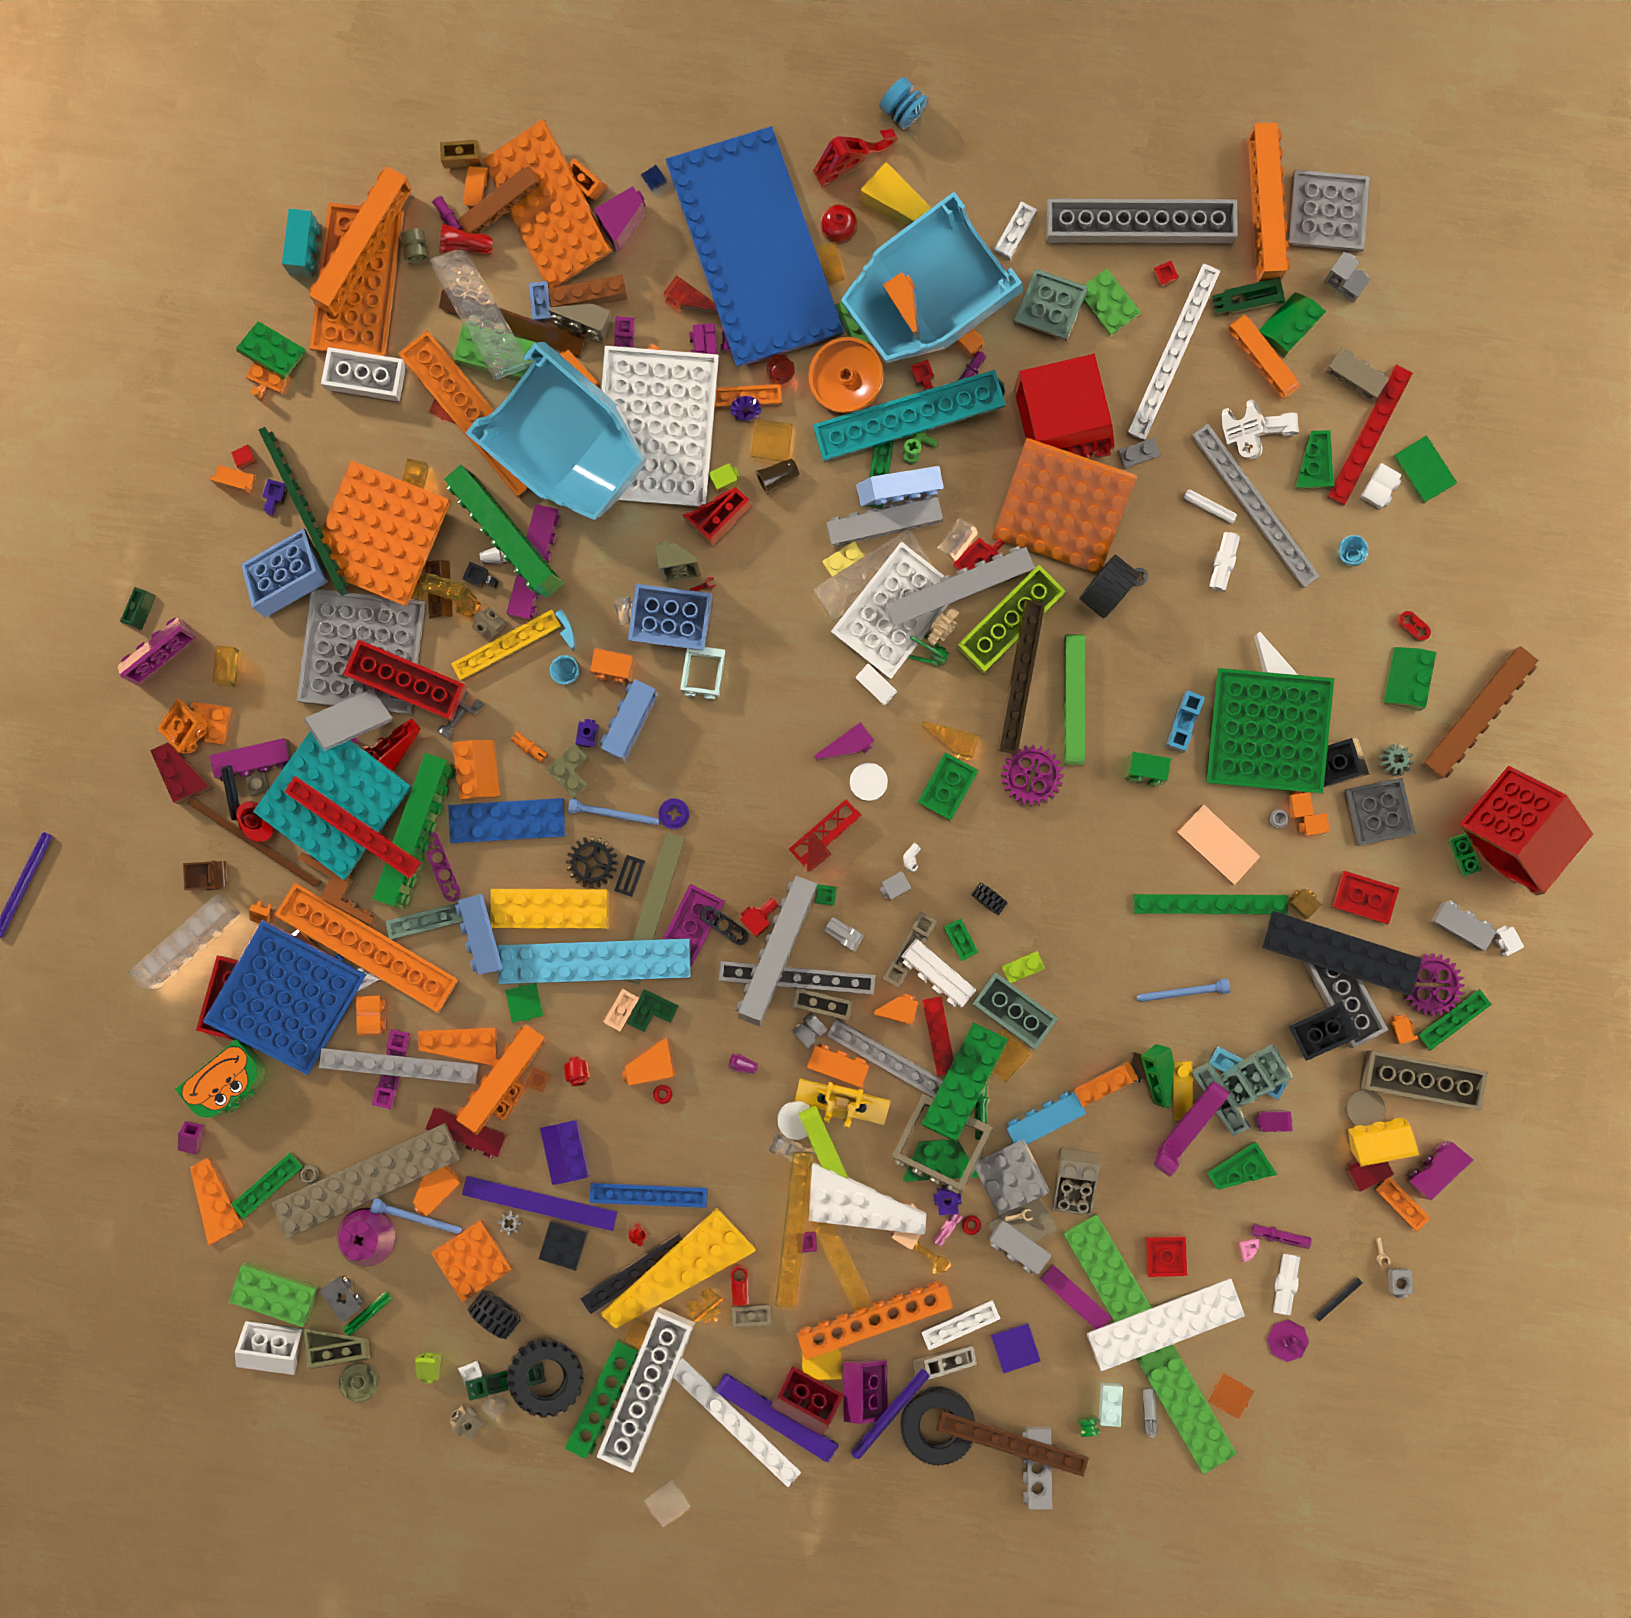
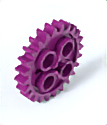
M1033 744L1029 750L1025 745L1024 751H1021L1019 748L1018 755L1011 753L1012 759L1006 758L1005 761L1008 765H1003L1002 769L1007 772L1001 773V776L1006 779L1002 780V784H1007L1004 788L1005 791H1011L1009 797L1016 796L1015 802L1021 799L1023 806L1026 802H1029L1030 807H1032L1033 802L1040 806L1041 800L1047 804V797L1054 799L1052 792L1059 793V789L1056 786H1062V782L1059 780L1063 779L1064 775L1058 773L1063 771V767H1057L1060 764V760L1054 761L1056 754L1048 755L1050 749L1043 752L1042 746H1040L1038 750H1035V745ZM1024 760H1028L1031 763V766L1028 768L1022 767L1021 762ZM1035 760H1038L1039 762L1035 771V777L1032 780L1030 790L1026 791ZM1047 766L1050 771L1048 773H1041L1039 768ZM1022 778L1026 783L1019 786L1015 783V780ZM1039 783L1043 785L1044 789L1036 791L1033 786Z
M1432 953L1430 958H1428L1427 954H1423L1419 972L1424 970L1427 976L1425 980H1422L1418 972L1416 982L1448 983L1449 987L1414 985L1412 995H1407L1404 1000H1411L1408 1005L1409 1007L1416 1005L1415 1012H1419L1422 1009V1015H1426L1429 1011V1015L1434 1016L1436 1011L1437 1015L1441 1016L1442 1009L1445 1013H1449L1448 1006L1456 1008L1453 1002L1461 1001L1457 996L1464 994L1459 990V988L1465 987L1464 984L1459 983L1464 977H1458L1457 974L1461 970H1454L1456 963L1449 964L1450 958H1446L1443 961V955H1438L1436 958L1435 953ZM1441 970L1446 974V978L1443 981L1438 977V973ZM1421 989L1426 991L1425 999L1419 997ZM1441 989L1446 994L1443 1000L1438 997V992Z

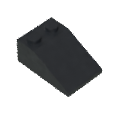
M1349 738L1328 745L1324 788L1369 775L1358 738Z
M1343 1002L1336 1003L1289 1023V1028L1306 1061L1360 1037Z

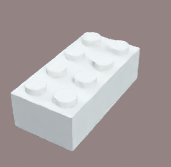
M328 347L321 385L325 390L400 402L406 364L403 359Z

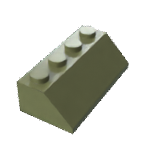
M670 541L659 542V545H655L658 567L663 582L701 576L697 558L682 547Z

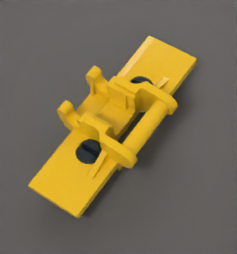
M801 1078L794 1101L805 1102L810 1107L816 1105L817 1109L826 1111L823 1122L829 1123L830 1119L835 1117L843 1119L844 1127L850 1128L852 1117L884 1125L890 1105V1100L862 1094V1089L858 1091L833 1085V1082L825 1085Z

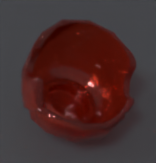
M786 354L771 356L767 363L768 377L776 384H787L795 375L794 362L790 361Z

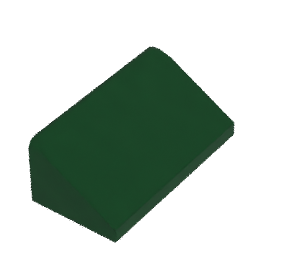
M134 587L120 622L142 630L156 595Z

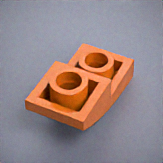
M468 166L463 205L475 206L484 199L488 168Z
M517 1081L493 1115L505 1121L527 1086Z

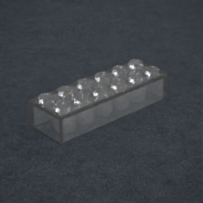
M216 894L128 973L143 990L160 989L165 984L164 980L169 976H175L180 971L179 967L181 965L191 962L194 959L193 955L198 950L201 952L207 948L208 942L213 937L215 939L224 932L222 929L227 925L231 926L238 920L237 916L241 913L226 896Z

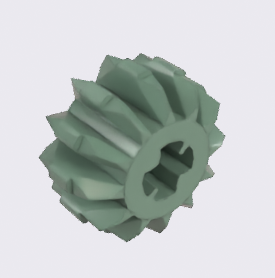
M1399 743L1396 747L1394 744H1391L1389 749H1383L1385 754L1380 755V758L1385 760V762H1382L1380 765L1387 766L1385 769L1386 773L1391 770L1392 776H1395L1397 772L1401 776L1404 775V771L1408 772L1410 770L1408 765H1412L1413 761L1408 760V758L1412 757L1413 754L1407 755L1408 747L1402 750V744ZM1398 756L1400 758L1398 761L1400 762L1395 763L1393 761L1395 758L1393 757Z

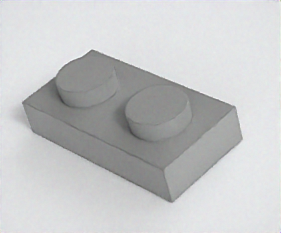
M1154 438L1118 450L1124 469L1160 457V452Z

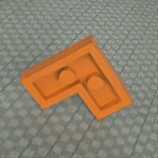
M192 701L191 710L198 712L208 723L204 742L225 746L231 708Z

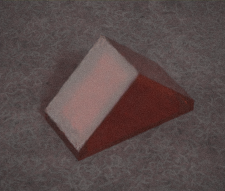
M810 833L807 872L809 873L832 856L831 852L815 833Z

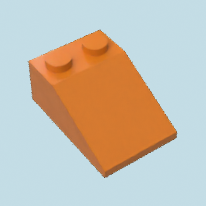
M903 272L884 283L883 286L912 333L918 339L920 338L916 295L914 292L916 287L910 276H904Z

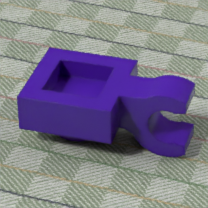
M271 479L267 480L262 495L264 499H267L263 509L266 511V514L274 515L276 502L282 503L287 489L284 483Z

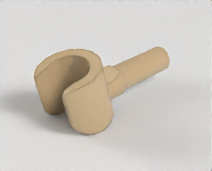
M1023 1209L1017 1215L1005 1217L1006 1222L1017 1219L1030 1221L1033 1217L1026 1218L1025 1213L1032 1210Z
M1377 1238L1379 1255L1376 1261L1382 1267L1381 1260L1386 1258V1263L1390 1265V1258L1384 1253L1381 1238Z

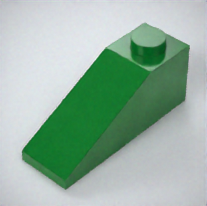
M1155 1044L1141 1055L1153 1103L1169 1109L1171 1107L1175 1064L1171 1049Z

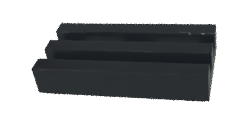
M627 855L614 891L633 897L645 861ZM630 860H632L633 862L628 877L626 879L624 888L622 890L620 889V886L625 875L628 863ZM638 862L640 863V865L638 867L630 892H628L627 889L631 881L635 866Z

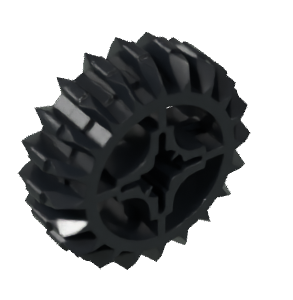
M591 836L589 843L585 837L583 838V845L580 841H577L578 848L571 846V849L575 852L574 854H567V856L572 857V860H566L567 864H572L571 867L567 868V871L574 870L570 877L575 878L578 876L575 881L577 884L583 880L582 887H586L589 882V887L593 889L595 882L599 888L601 887V880L608 884L605 878L607 876L610 879L614 878L609 873L610 871L617 872V869L612 867V865H618V861H612L613 858L617 857V854H610L614 847L607 849L608 841L601 845L602 838H598L597 843H595V837ZM594 847L589 856L579 855L584 849ZM600 849L605 852L608 864L599 861ZM595 857L594 860L601 866L593 865L591 868L590 864L585 860ZM577 860L586 866L584 876L580 874L577 868ZM595 869L605 870L600 876L590 878Z

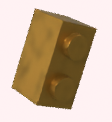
M478 140L440 142L441 162L444 168L482 166L481 148Z

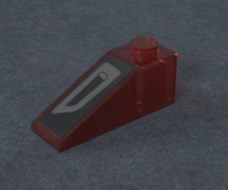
M677 275L663 293L666 304L672 308L676 306L682 310L718 315L714 301Z

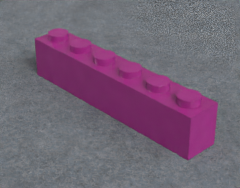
M535 504L527 539L549 563L552 555L550 547L551 544L554 545L556 533L554 531L556 526L559 527L561 515H559L558 509ZM517 574L507 615L531 621L532 617L535 618L537 606L535 604L541 595L538 596L535 591L532 592L525 584L527 581Z

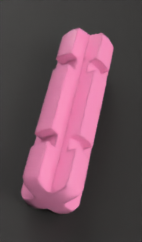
M959 1213L950 1215V1219H947L939 1230V1234H936L933 1238V1242L938 1246H942L945 1242L944 1239L949 1237L956 1227L955 1224L960 1222L962 1216Z

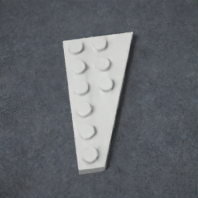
M813 1162L808 1221L925 1234L927 1213L910 1205L895 1201L890 1196H884L870 1187L850 1178H844L836 1174V1172L822 1168L819 1164Z

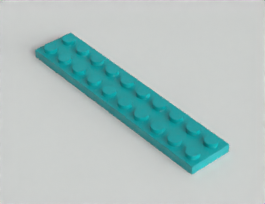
M991 370L813 424L821 455L825 462L1006 407L996 370Z

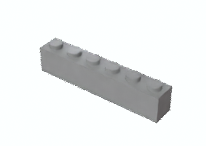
M927 496L918 502L909 500L904 502V505L896 506V504L885 506L883 510L874 508L867 510L865 514L859 515L856 512L849 514L847 518L843 519L841 517L831 518L827 522V530L831 547L833 548L850 544L854 541L860 542L943 522V516L938 497Z

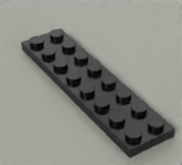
M1276 911L1271 912L1261 945L1262 949L1408 996L1412 995L1422 958Z

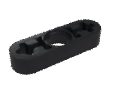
M710 905L703 906L700 909V919L737 945H743L747 942L748 932L729 917ZM712 910L711 914L717 919L715 921L709 917L705 919V911ZM722 920H727L729 923L728 928L724 931L720 930L719 923ZM732 929L738 933L742 931L741 935L743 938L737 939V936L730 932Z

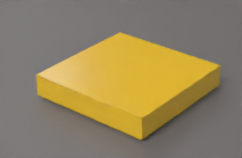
M813 1339V1341L816 1342V1343H819V1342H821V1341L823 1340V1339ZM841 1348L807 1360L804 1359L802 1353L803 1372L817 1380L842 1379Z

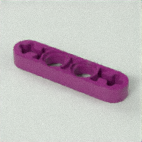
M435 832L433 834L429 833L431 837H435V840H433L434 846L439 845L440 848L433 849L430 852L427 850V857L444 898L448 901H456L461 896L460 887L438 834ZM436 852H440L443 855V859L439 863H435L432 858ZM442 870L450 872L448 880H441L440 872ZM452 880L454 884H450L451 888L457 890L454 898L447 896L449 892L448 886L443 887V884L450 883Z

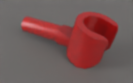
M708 577L705 583L690 588V591H698L705 588L713 590L716 584L710 586L708 581H712L714 577Z

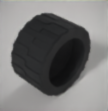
M1114 555L1086 587L1079 599L1100 617L1106 618L1135 584L1140 573L1118 555Z

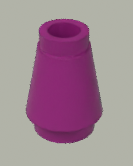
M739 1053L737 1055L732 1054L728 1064V1068L732 1069V1072L755 1074L758 1063Z

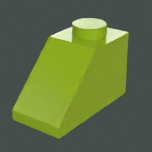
M421 1353L415 1358L417 1379H422L423 1383H434V1380L440 1378L441 1354Z

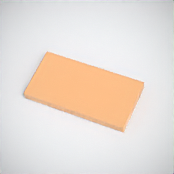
M1202 805L1177 832L1233 885L1260 858L1252 848L1205 805Z

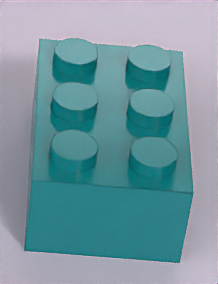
M288 209L282 265L289 275L312 277L313 271L315 272L316 260H314L315 253H318L319 245L316 241L317 235H320L321 225L312 211Z

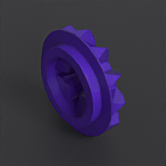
M741 396L732 402L731 413L735 416L736 420L741 419L742 422L749 420L751 422L753 418H758L759 413H761V404L754 397ZM748 405L749 410H747V412L744 413L743 410H745V408Z
M668 799L660 806L659 819L665 827L678 829L687 823L689 809L682 800ZM676 806L677 813L682 814V816H676L674 822H672V816L666 812H672Z

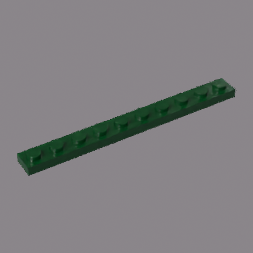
M266 427L259 429L258 431L338 593L341 596L348 594L349 592L346 588L349 586L344 576H340L338 571L341 568L336 559L332 560L330 554L333 552L329 544H324L322 538L325 536L321 528H317L314 523L317 521L312 511L309 512L306 507L309 505L306 497L300 495L298 491L301 489L296 479L293 480L290 475L293 471L289 463L285 464L283 460L285 455L281 447L277 448L275 444L277 441L273 431L269 432Z

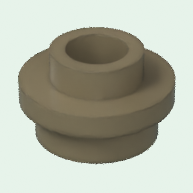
M314 1165L304 1166L299 1173L300 1180L305 1184L315 1183L319 1178L318 1169ZM308 1171L313 1173L311 1178H308L306 1175Z

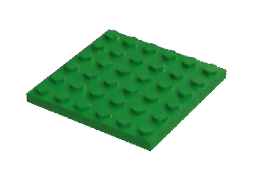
M1217 668L1206 783L1323 793L1335 678Z

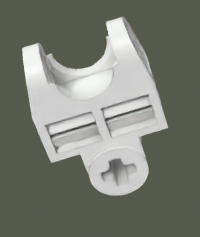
M1253 399L1247 401L1246 414L1241 420H1237L1235 416L1233 417L1229 408L1222 410V425L1227 444L1232 446L1237 444L1239 453L1243 457L1250 459L1258 458L1263 450L1259 436L1268 432L1264 417Z

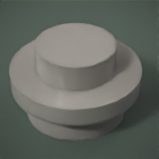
M1276 809L1270 814L1269 820L1273 827L1283 828L1289 822V815L1282 809Z

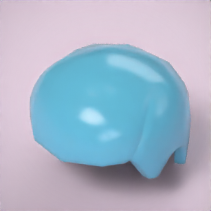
M1351 535L1341 541L1339 557L1345 565L1351 567L1358 566L1366 560L1368 544L1363 537Z
M561 655L555 658L550 665V676L561 685L571 683L580 674V664L572 656Z

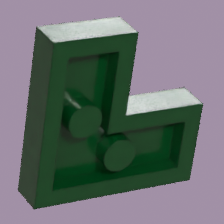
M644 989L627 1024L645 1032L653 1015L671 1023L679 1005Z

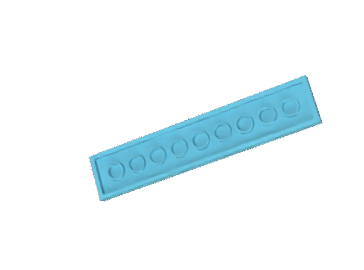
M690 939L498 945V954L502 969L498 970V984L691 978Z

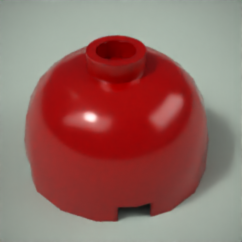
M837 204L825 210L821 217L820 228L822 235L830 240V242L843 244L850 241L854 234H856L858 222L851 208Z

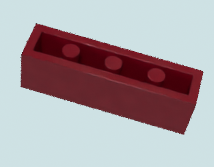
M439 1107L433 1108L425 1128L426 1130H431L446 1123L455 1145H458V1143L465 1144L466 1149L476 1152V1150L483 1151V1155L491 1159L500 1157L509 1134L484 1126L476 1136L457 1122V1114Z

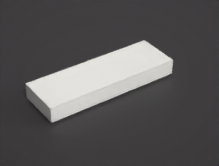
M1022 201L1020 202L995 246L994 252L1009 260L1011 259L1037 213L1035 208Z

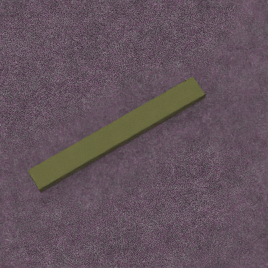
M666 832L632 941L654 939L685 840L684 837ZM641 979L625 980V981H628V982H631V983H634V984H638V985H639Z

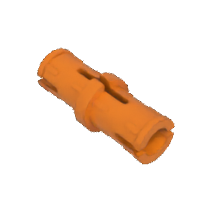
M519 731L511 738V741L522 748L525 754H530L539 763H543L544 758H547L548 753L535 745L533 740L530 741Z

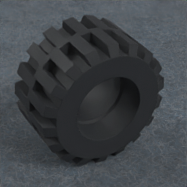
M482 1290L468 1308L469 1314L480 1326L502 1339H507L521 1321L519 1313L509 1303L488 1290Z

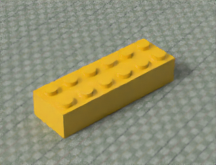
M491 889L490 924L493 929H608L609 891L607 889Z

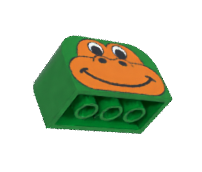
M235 1039L175 1088V1091L197 1116L204 1118L222 1116L226 1113L234 1112L241 1106L239 1104L241 1101L248 1100L256 1094L254 1090L265 1079V1065L251 1046Z

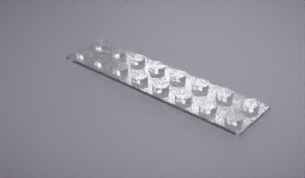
M454 250L430 259V265L494 380L528 368L529 361L523 359L525 356L468 252L466 250Z

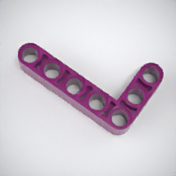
M1212 1081L1160 1145L1153 1165L1168 1177H1171L1180 1165L1182 1153L1224 1103L1230 1092L1217 1082Z

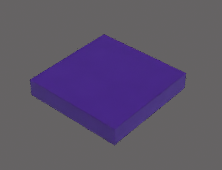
M1028 1323L991 1335L1003 1373L1041 1361Z

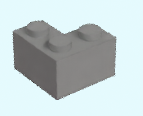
M1343 252L1324 279V282L1355 302L1371 278L1368 277L1365 271L1356 269L1359 262L1354 255Z

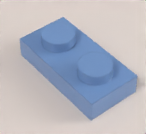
M548 282L529 283L532 319L537 321L552 320L548 311L549 307H551Z

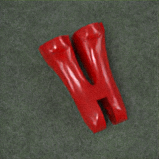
M442 224L439 252L447 254L452 251H471L489 255L492 253L493 239L485 234H471L453 226Z

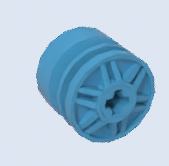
M902 77L895 82L879 104V108L888 116L896 113L894 122H899V126L902 129L909 127L918 119L929 101L926 95H922V91L917 90L913 92L914 84L906 77Z

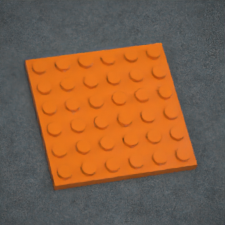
M1026 438L992 538L997 540L1000 538L1006 543L1020 546L1021 548L1027 547L1029 551L1098 574L1105 563L1137 475Z
M350 461L323 525L322 532L325 537L322 539L324 544H329L333 552L330 556L332 560L336 559L341 568L338 572L340 576L345 577L348 583L407 607L451 500Z

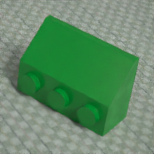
M1294 292L1259 329V332L1271 347L1285 358L1322 319L1326 311L1312 298Z
M1394 647L1383 703L1419 711L1425 709L1437 652L1420 648Z

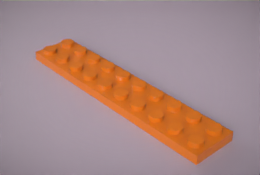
M428 330L400 351L398 353L399 356L515 496L519 498L529 488L466 434L477 418L490 415L494 412V409Z
M294 883L275 913L276 917L437 1013L440 1012L459 981L457 978L297 883Z

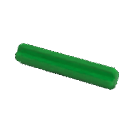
M384 1292L343 1328L344 1333L347 1336L352 1335L393 1299L388 1292Z

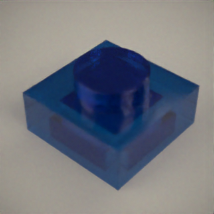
M657 165L641 174V178L651 192L667 182Z

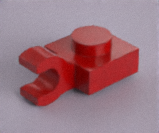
M928 359L911 365L910 369L916 384L922 383L924 391L932 389L933 386L930 380L934 379L935 376Z

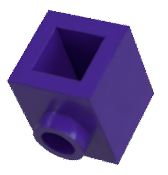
M584 719V722L579 721L575 743L577 746L596 749L600 726L595 724V720Z

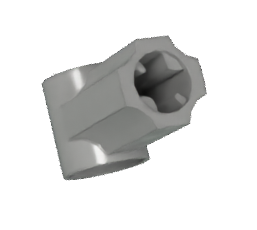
M834 917L831 918L824 929L826 933L839 940L843 946L853 952L856 951L865 937L854 928H849Z

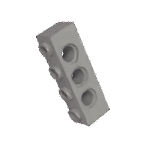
M1026 1426V1432H1022L1024 1437L1051 1445V1429L1049 1426ZM1023 1458V1464H1026V1472H1023V1484H1027V1492H1023L1024 1504H1027L1029 1510L1052 1509V1467L1041 1464L1042 1469L1039 1472H1033L1032 1466L1038 1462ZM1034 1484H1042V1490L1040 1492L1032 1491Z

